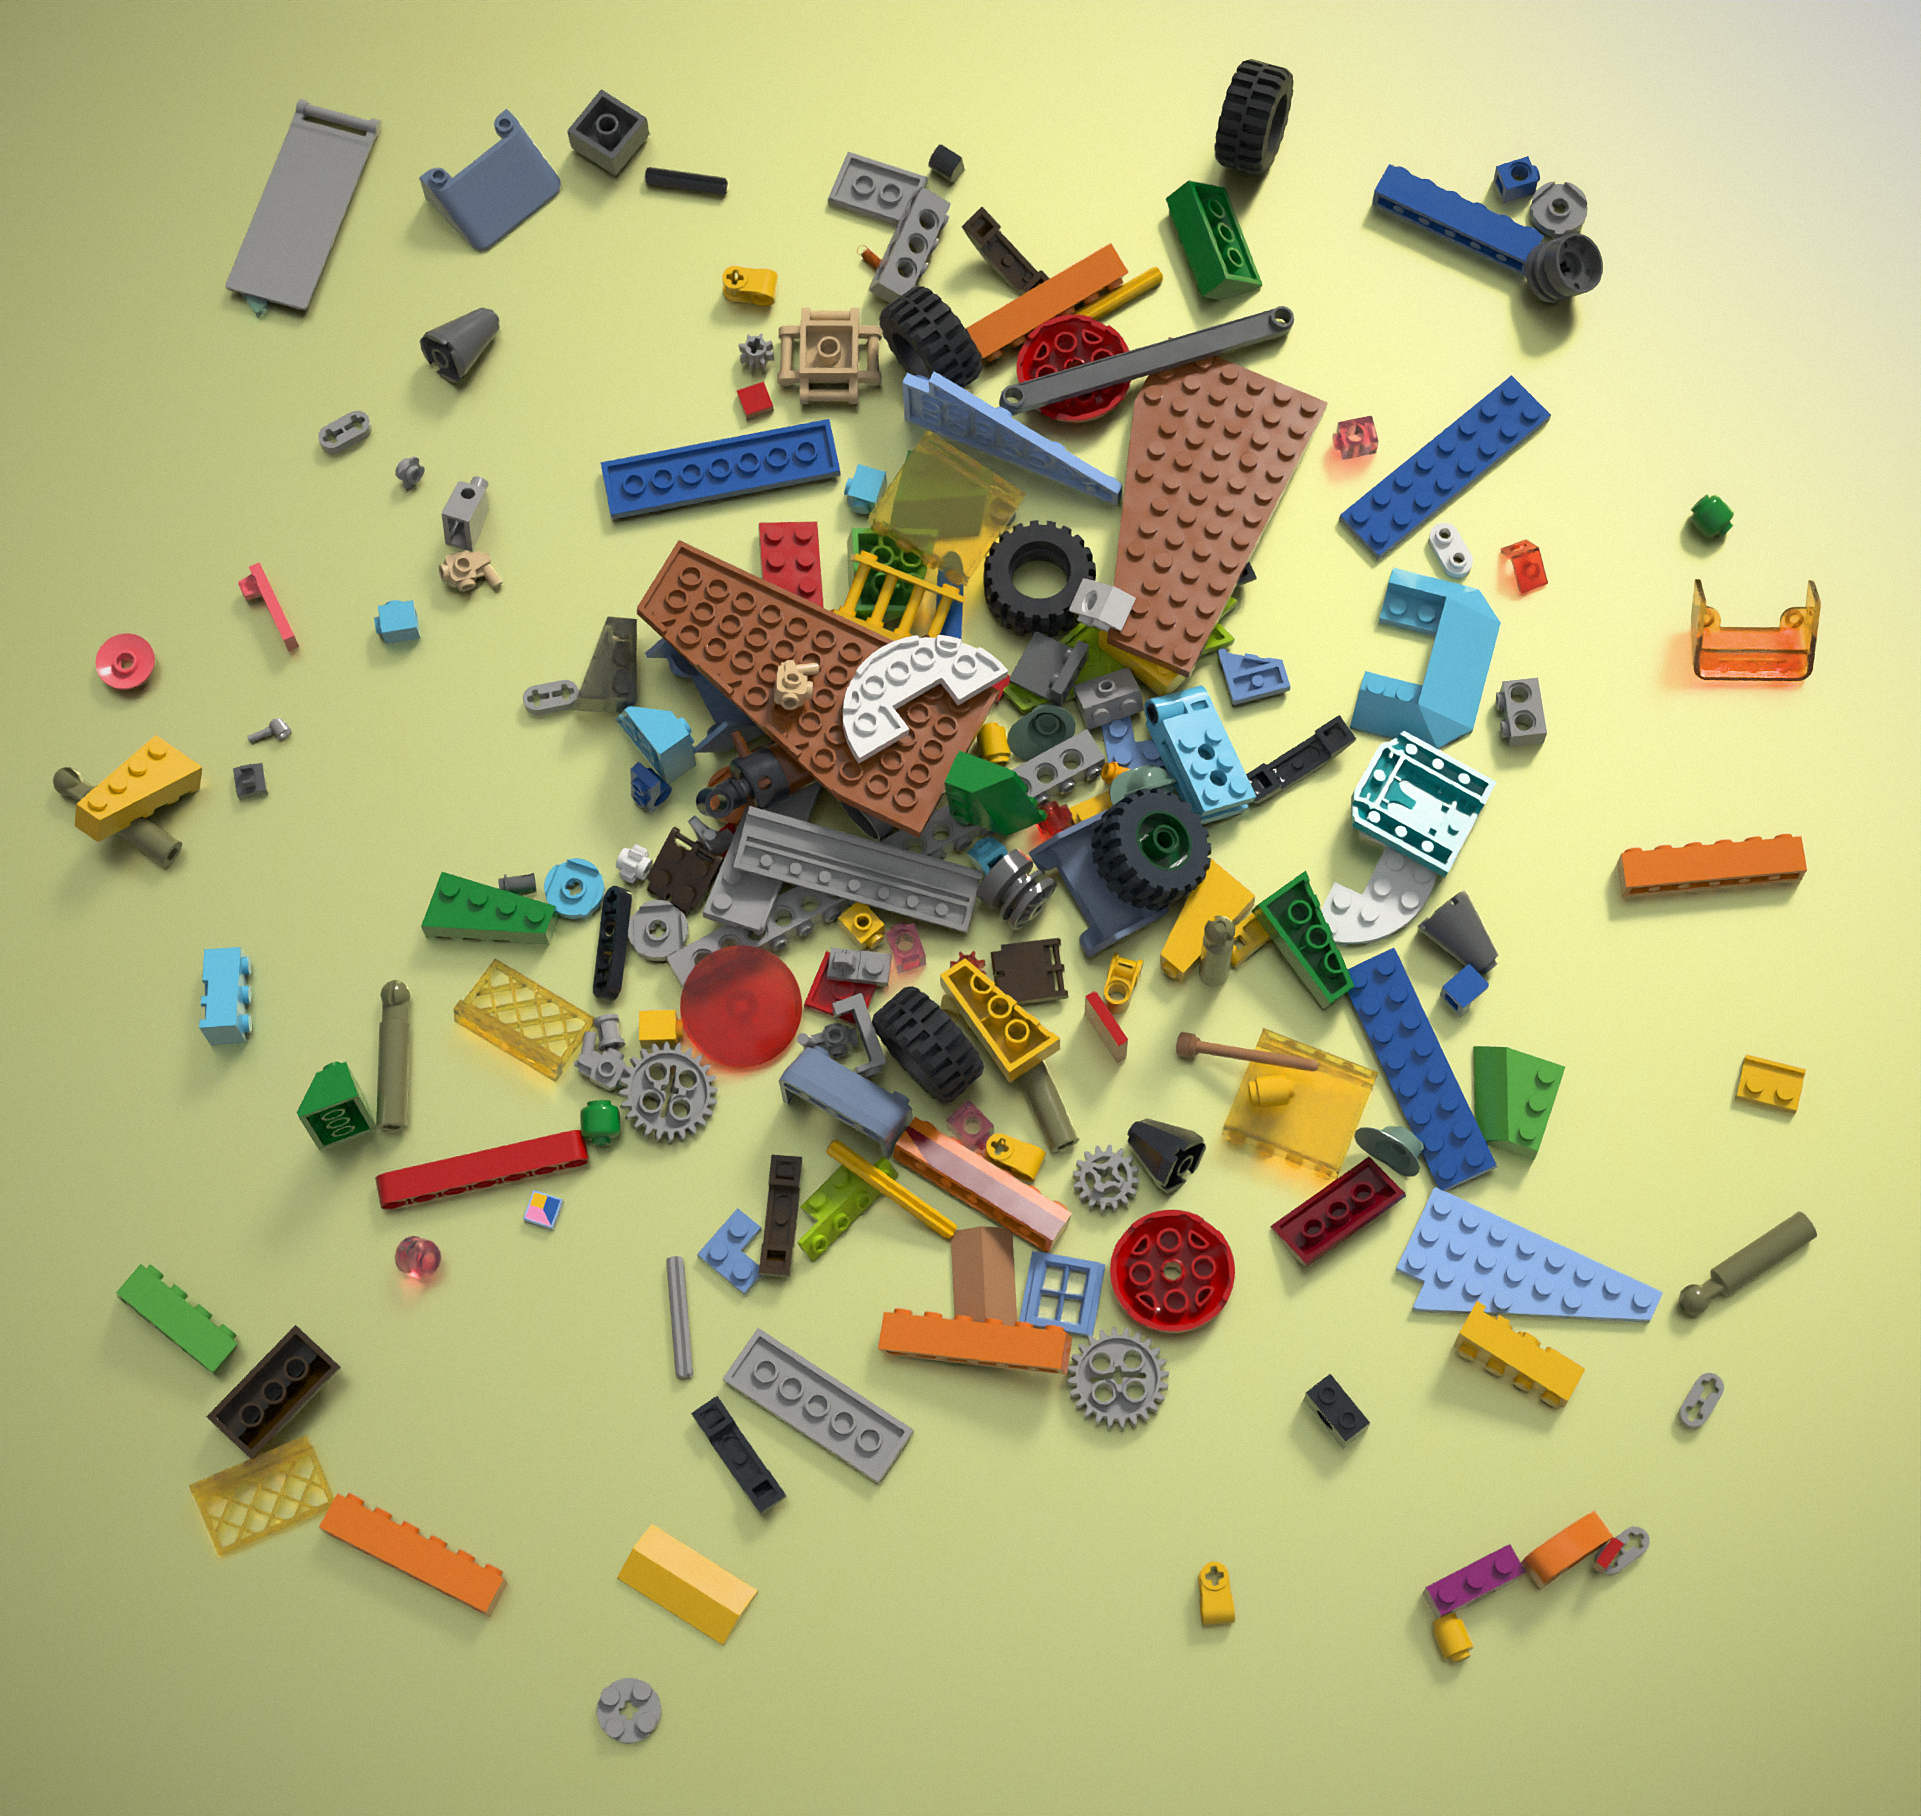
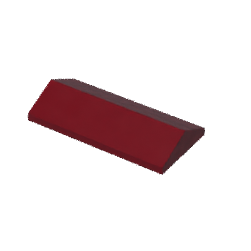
M1368 1156L1272 1224L1271 1229L1291 1256L1308 1267L1406 1197V1194Z

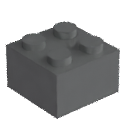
M602 89L567 130L571 148L617 176L650 135L645 116Z

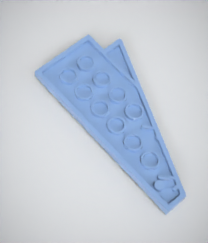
M933 372L930 380L922 375L906 374L902 382L905 421L1118 506L1122 497L1123 484L1114 477L1106 475L1066 451L1062 444L1046 439L1011 418L1012 414L1002 407L995 408L936 372Z
M1434 1187L1396 1268L1397 1272L1423 1284L1412 1308L1416 1312L1470 1314L1476 1301L1486 1306L1484 1313L1488 1315L1650 1322L1663 1294L1662 1291L1448 1192L1441 1191L1437 1187Z

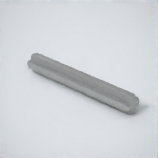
M675 1256L667 1258L666 1264L675 1372L677 1378L684 1379L693 1376L684 1261L682 1257Z

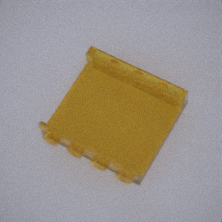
M927 429L870 513L868 523L871 524L870 528L876 534L882 537L888 535L896 541L895 545L906 553L912 551L920 556V561L925 566L931 569L937 567L946 573L944 576L950 582L958 586L961 583L967 587L971 577L1009 520L1023 504L1026 493Z
M1263 1028L1255 1050L1314 1059L1318 1062V1069L1311 1072L1249 1062L1224 1124L1222 1135L1226 1136L1227 1141L1238 1146L1247 1144L1255 1147V1151L1263 1156L1272 1157L1275 1155L1285 1159L1284 1162L1291 1167L1300 1169L1303 1166L1314 1170L1313 1174L1322 1179H1337L1375 1085L1378 1072ZM1285 1074L1286 1080L1292 1079L1294 1097L1289 1098L1288 1105L1259 1108L1258 1105L1251 1106L1248 1082L1255 1081L1256 1077Z

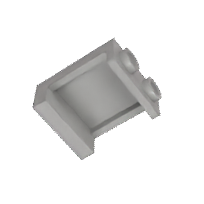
M862 993L832 1003L831 1010L834 1018L849 1013L853 1014L869 1059V1063L855 1067L853 1071L859 1075L862 1074L864 1078L880 1074L882 1072L881 1067L886 1064V1060Z

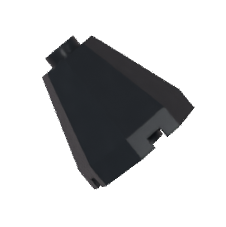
M1149 1118L1133 1123L1127 1133L1130 1148L1156 1185L1167 1194L1184 1185L1187 1180L1181 1177L1187 1170L1191 1174L1195 1172L1206 1150L1203 1137L1196 1132Z

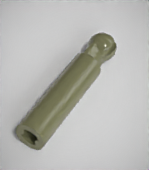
M72 767L59 769L53 777L56 791L59 794L71 796L78 802L96 787L82 779V775L78 770ZM143 816L131 821L130 826L116 833L164 867L170 865L177 858L182 848L181 841L148 818H143Z
M1221 915L1214 916L1215 921L1208 920L1204 927L1205 934L1202 942L1199 977L1205 985L1210 987H1218L1227 981L1233 951L1235 926L1229 918Z
M392 980L382 987L380 993L383 1003L382 1022L379 1023L376 1127L384 1131H401L407 1128L410 1043L408 1003L411 994L405 983L399 980Z
M1042 1061L1019 1076L1018 1079L1051 1151L1059 1152L1076 1144L1079 1141V1137L1046 1064Z
M1798 1211L1710 1270L1711 1278L1703 1284L1685 1286L1679 1295L1680 1307L1688 1314L1698 1315L1703 1313L1708 1308L1710 1299L1720 1292L1729 1296L1816 1238L1817 1232L1814 1225L1803 1212Z

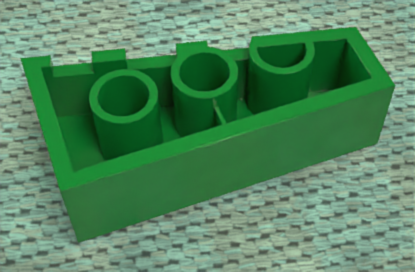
M1305 870L1260 902L1251 912L1322 1009H1325L1352 989L1354 984L1340 950L1335 945L1332 937L1333 933L1329 924L1325 921L1320 909V902L1317 895H1314L1309 883V876Z
M441 872L421 928L427 938H437V936L464 940V938L482 939V941L509 940L513 943L549 945L559 920V914L554 905Z

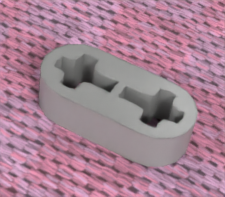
M353 411L324 426L319 432L318 439L325 452L336 454L367 438L371 433L372 426L366 413ZM358 421L362 424L363 428L358 430L354 427L353 423ZM333 435L337 442L332 444L331 441H328V436Z
M570 680L529 687L523 695L524 706L532 715H544L574 708L580 700L578 687ZM568 689L569 693H571L569 700L563 699L561 696L563 695L562 690ZM535 695H539L540 699H542L539 706H535L532 702Z
M1705 1373L1694 1383L1678 1412V1419L1685 1428L1696 1430L1707 1421L1724 1391V1383L1718 1375ZM1713 1382V1389L1716 1391V1394L1711 1392L1706 1399L1701 1398L1700 1396L1704 1391L1701 1383ZM1696 1403L1701 1405V1408L1697 1415L1701 1420L1695 1418L1693 1422L1687 1419L1689 1414L1685 1409L1691 1411Z
M1637 1526L1630 1527L1616 1537L1624 1543L1619 1551L1621 1556L1614 1562L1616 1568L1609 1565L1603 1575L1613 1576L1619 1573L1648 1549L1650 1540L1644 1529ZM1629 1534L1632 1537H1641L1642 1540L1639 1543L1641 1549L1634 1546L1625 1551L1623 1547L1630 1540ZM1607 1544L1598 1551V1553L1595 1556L1594 1562L1600 1556V1554L1605 1549Z

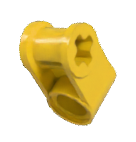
M731 266L723 272V295L728 301L750 303L759 306L774 304L778 274L775 271L766 268L755 269Z
M1114 952L1103 995V1002L1111 1014H1121L1128 1009L1135 986H1137L1144 960H1130L1120 957L1119 953ZM1119 992L1125 998L1120 1001H1114L1109 995Z
M998 1133L988 1139L984 1155L991 1164L1000 1169L1010 1171L1016 1178L1026 1182H1034L1046 1152L1033 1144ZM998 1146L1004 1147L1000 1155L994 1154Z
M1209 1562L1203 1566L1198 1575L1202 1625L1234 1623L1235 1609L1228 1570L1220 1562ZM1211 1570H1214L1215 1575H1221V1579L1218 1580L1216 1585H1212V1581L1205 1578Z

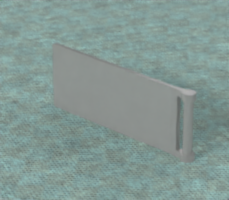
M299 99L290 128L226 282V289L300 310L307 309L375 138L380 133L381 120L374 118L366 120L310 105L309 101ZM308 115L367 131L364 137L305 121L304 118Z

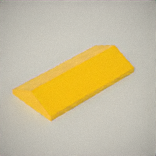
M652 1524L633 1547L617 1577L626 1585L723 1646L758 1593L757 1590Z

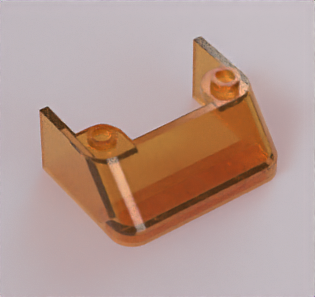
M1701 579L1694 580L1690 621L1692 665L1698 678L1714 681H1802L1812 674L1821 610V599L1814 580H1808L1805 606H1794L1786 609L1780 616L1779 627H1720L1721 617L1719 611L1712 606L1706 605L1707 600Z

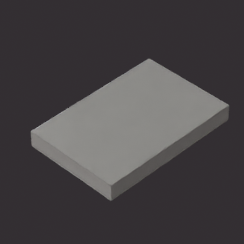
M847 152L829 195L828 204L897 226L911 194L922 186L926 188L928 177Z

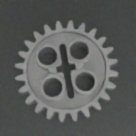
M665 1042L660 1051L657 1045L653 1044L651 1046V1054L645 1049H641L639 1052L641 1060L634 1056L630 1059L634 1068L625 1066L623 1072L629 1078H621L619 1080V1084L626 1087V1089L618 1092V1096L626 1098V1101L620 1105V1108H629L630 1112L625 1117L626 1120L632 1118L637 1120L633 1126L634 1130L641 1125L645 1127L644 1137L653 1131L655 1132V1141H658L662 1134H666L667 1141L671 1142L675 1133L680 1140H683L685 1138V1130L693 1136L697 1132L694 1124L703 1128L706 1122L702 1116L710 1118L713 1115V1112L707 1106H715L717 1104V1100L711 1098L710 1095L717 1093L718 1088L709 1085L716 1079V1076L706 1075L711 1066L708 1064L701 1067L699 1063L702 1060V1055L697 1056L695 1059L691 1057L693 1048L690 1047L685 1053H682L680 1043L676 1045L674 1050H670L669 1043ZM674 1066L676 1070L670 1087V1092L674 1094L667 1101L665 1118H661V1108L666 1096V1092L661 1090L667 1086L670 1067ZM657 1067L661 1069L664 1075L663 1080L656 1081L652 1079L649 1074V1068ZM679 1075H689L693 1080V1086L690 1088L683 1087L679 1082ZM650 1096L654 1098L657 1102V1109H646L642 1103L643 1097ZM673 1104H682L687 1110V1115L685 1117L676 1116L672 1110Z
M1112 1327L1111 1336H1107L1101 1329L1099 1340H1096L1091 1335L1088 1336L1089 1347L1081 1343L1078 1345L1082 1356L1072 1354V1360L1077 1366H1068V1372L1076 1377L1067 1379V1385L1076 1386V1388L1070 1392V1397H1080L1076 1403V1409L1086 1406L1087 1409L1084 1417L1088 1418L1095 1414V1425L1097 1426L1105 1419L1107 1420L1108 1429H1111L1115 1421L1119 1423L1120 1429L1124 1430L1125 1421L1128 1420L1133 1427H1137V1417L1140 1416L1147 1422L1149 1418L1147 1410L1154 1413L1158 1412V1407L1154 1401L1164 1402L1165 1397L1159 1391H1166L1169 1386L1161 1381L1169 1377V1371L1160 1370V1368L1166 1365V1359H1156L1161 1349L1155 1348L1150 1350L1152 1339L1149 1338L1142 1343L1140 1341L1141 1332L1139 1331L1132 1338L1129 1337L1128 1328H1125L1122 1335H1118L1116 1328ZM1135 1355L1140 1359L1141 1364L1137 1368H1129L1124 1364V1359L1127 1356ZM1096 1358H1105L1110 1363V1366L1106 1370L1100 1371L1094 1368L1093 1361ZM1120 1372L1123 1378L1122 1384H1116L1115 1379H1112L1114 1378V1373ZM1139 1374L1146 1375L1145 1379L1130 1378ZM1095 1377L1099 1379H1107L1098 1381L1096 1383H1092L1090 1381L1091 1378ZM1131 1386H1138L1143 1390L1144 1395L1139 1399H1132L1127 1395L1126 1391ZM1106 1388L1111 1391L1113 1396L1109 1401L1103 1402L1096 1398V1391Z

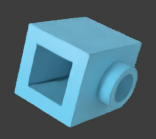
M858 464L853 479L848 478L844 490V495L848 497V507L861 514H868V512L877 514L887 485L886 472Z
M392 600L386 602L385 605L378 606L379 617H374L377 635L382 634L386 644L421 638L417 610L413 600L405 602Z
M990 835L988 838L978 840L973 848L966 853L976 870L983 871L982 878H985L989 871L1008 854V851L1003 844Z

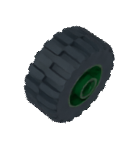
M1140 789L1124 797L1101 815V819L1097 821L1094 828V833L1096 834L1092 836L1091 846L1095 848L1092 856L1094 863L1098 864L1099 869H1097V873L1100 879L1104 878L1108 884L1105 886L1111 892L1115 891L1119 894L1117 898L1125 903L1131 901L1133 907L1140 909L1146 906V909L1157 910L1160 907L1165 908L1174 904L1195 890L1206 877V871L1209 870L1211 858L1207 857L1211 854V843H1207L1209 833L1207 828H1203L1200 823L1202 818L1198 813H1193L1190 809L1192 806L1187 801L1181 802L1178 800L1179 796L1171 792L1164 794L1162 789Z

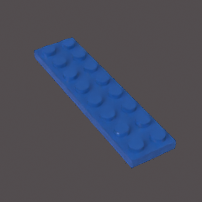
M1511 375L1339 515V520L1379 560L1547 423L1551 418V414Z
M830 419L600 462L611 519L841 476Z
M1393 947L1349 968L1348 972L1354 987L1348 991V994L1413 1134L1424 1145L1422 1153L1438 1188L1446 1192L1497 1168L1498 1166L1396 949Z

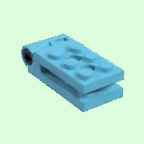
M1199 685L1146 700L1144 712L1147 722L1145 724L1171 778H1176L1177 780L1174 787L1181 802L1187 801L1192 806L1190 809L1193 813L1200 815L1202 818L1200 821L1201 825L1244 813L1248 809L1247 803L1253 802L1256 795L1207 690Z

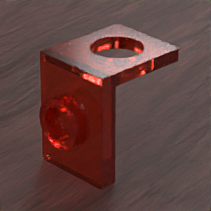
M1524 539L1500 549L1501 553L1512 562L1517 585L1521 593L1548 584L1540 549L1537 545L1528 539ZM1518 548H1524V549H1521V550H1518V551H1513V550L1518 549Z

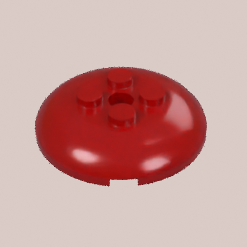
M1086 315L1055 317L1036 327L1028 335V339L1021 351H1019L1017 358L1018 383L1130 350L1123 337L1109 324L1106 326L1093 320V317ZM1131 381L1039 407L1036 410L1049 418L1062 422L1081 423L1092 421L1112 411L1123 400Z
M1162 1210L1150 1213L1136 1220L1117 1241L1111 1258L1110 1279L1119 1304L1135 1321L1156 1331L1181 1333L1205 1325L1224 1308L1233 1290L1235 1263L1231 1248L1223 1234L1205 1221L1203 1217L1183 1210ZM1169 1267H1175L1180 1271L1181 1275L1179 1278L1172 1280L1167 1278L1163 1272Z

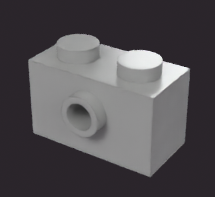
M1129 667L1073 686L1077 707L1088 730L1144 711L1140 688Z

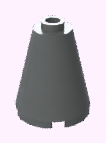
M481 307L427 331L420 339L421 350L429 364L436 363L440 368L437 373L441 377L451 382H458L467 374L499 331V317L493 310Z
M1463 889L1434 911L1430 918L1424 919L1417 926L1425 935L1464 966L1470 964L1477 972L1481 971L1483 975L1498 964L1495 958L1499 954L1466 889Z

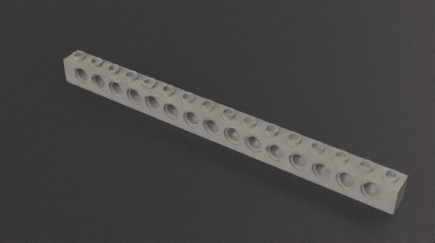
M1086 729L1012 770L1017 773L1028 788L1026 791L1027 795L1037 800V809L1049 803L1051 797L1058 793H1069L1080 781L1084 779L1092 780L1098 777L1105 764V757ZM1068 761H1075L1079 766L1076 769H1068L1064 764ZM1042 775H1049L1053 778V781L1045 784L1041 783L1038 778ZM947 804L933 813L920 838L899 830L879 842L905 850L917 845L923 848V851L919 854L944 860L947 857L946 854L955 849L957 851L964 850L973 843L972 840L981 835L987 837L995 832L975 824L964 826L955 821L953 816L950 815L949 805ZM939 831H944L949 834V837L945 840H937L934 835ZM796 886L778 896L764 930L765 936L761 940L754 941L749 938L754 932L752 930L739 926L734 928L724 925L667 956L668 966L685 996L691 993L694 995L699 994L709 987V983L718 978L720 980L729 978L735 973V969L744 964L749 966L758 962L762 958V954L770 950L778 951L789 943L788 940L797 935L800 937L808 935L819 923L823 921L831 922L837 919L843 910L851 907L856 902L839 897L835 898L825 893ZM809 902L818 905L817 909L812 912L804 911L802 907ZM780 917H789L792 920L787 926L776 924ZM730 945L739 948L733 955L723 953V950ZM701 960L712 962L711 966L705 970L696 967Z

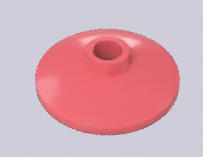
M130 633L115 635L105 641L96 656L98 675L104 683L115 689L127 690L140 686L150 677L155 666V654L151 645L144 638ZM126 662L133 663L130 668L123 669V665Z

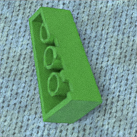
M140 1264L116 1292L117 1298L125 1304H130L131 1308L146 1321L152 1322L163 1335L180 1345L179 1347L214 1374L238 1345L233 1340L237 1335L224 1324L218 1328L209 1319L213 1315L200 1304L195 1308L185 1300L188 1295L177 1285L174 1284L170 1288L162 1282L161 1279L164 1275L150 1264L145 1268Z

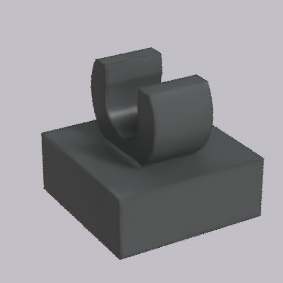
M263 763L247 764L233 768L238 799L268 794Z

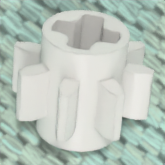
M635 844L633 849L625 847L621 851L616 862V868L620 869L621 879L634 884L636 878L644 880L647 877L653 864V860L648 858V849Z

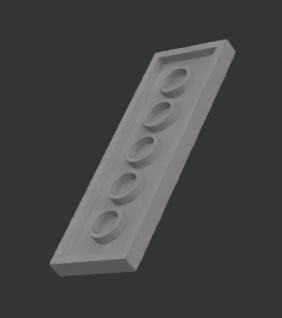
M757 1328L723 1377V1382L878 1484L914 1433L912 1428L759 1328Z

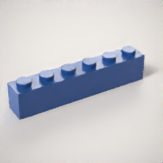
M1389 163L1374 189L1373 205L1524 276L1525 263L1529 252L1543 242L1544 235L1540 234L1535 228L1522 226L1514 222L1507 215H1499L1492 212L1485 205L1478 202L1473 203L1463 198L1456 191L1445 190L1437 186L1432 180L1415 176L1401 166L1396 167Z

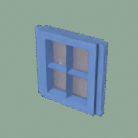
M1032 1251L1019 1322L1031 1323L1034 1325L1033 1328L1045 1329L1046 1325L1063 1327L1064 1332L1083 1337L1093 1336L1106 1264Z

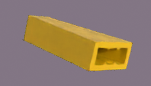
M1212 859L1209 870L1206 871L1205 879L1190 893L1160 954V964L1163 972L1172 979L1177 977L1181 982L1200 964L1202 942L1205 934L1204 927L1207 921H1215L1214 916L1221 915L1229 918L1235 926L1254 906L1255 895Z

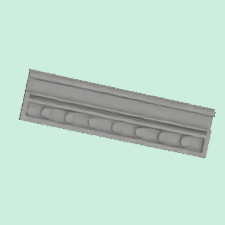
M816 782L790 795V798L766 809V811L808 822L822 785ZM746 806L703 910V918L734 928H738V926L754 931V934L760 936L764 933L784 882L732 868L748 812V807Z
M752 806L748 807L732 868L965 933L969 927L976 900V892L983 872Z

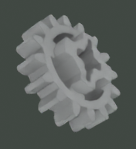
M1098 1145L1095 1146L1094 1155L1088 1151L1084 1152L1085 1162L1077 1160L1076 1167L1081 1171L1073 1172V1179L1079 1180V1182L1074 1184V1191L1082 1190L1079 1200L1082 1202L1089 1199V1209H1093L1097 1204L1100 1205L1101 1213L1105 1212L1106 1206H1111L1113 1212H1117L1118 1203L1126 1207L1129 1202L1127 1196L1135 1198L1136 1190L1132 1187L1139 1186L1140 1179L1133 1176L1139 1173V1168L1136 1166L1130 1167L1133 1157L1129 1156L1124 1159V1149L1120 1148L1117 1153L1112 1152V1145H1108L1106 1151L1102 1152ZM1102 1160H1108V1162L1099 1165L1096 1163ZM1120 1166L1126 1173L1127 1182L1119 1175ZM1107 1174L1111 1175V1180H1107L1105 1184L1101 1182V1177H1105ZM1085 1176L1093 1181L1094 1187L1092 1191L1086 1184ZM1112 1193L1117 1194L1113 1197H1104L1105 1195Z

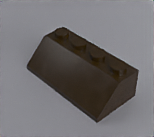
M295 1325L206 1417L253 1460L341 1367Z

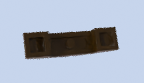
M983 206L961 226L969 240L987 263L1019 295L1025 294L1050 279L1042 270L1037 271L1000 231L1002 227Z
M771 1154L768 1182L769 1192L759 1275L790 1277L798 1220L802 1157Z

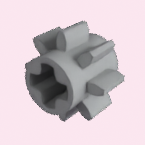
M761 333L759 336L752 337L748 334L745 344H739V351L742 353L739 356L741 364L747 362L750 366V371H753L754 368L765 370L767 361H774V355L771 352L773 349L772 341L765 342Z

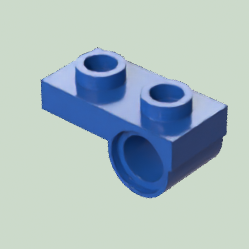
M639 761L630 769L632 799L641 808L646 807L653 813L669 797L672 787L652 768H646Z

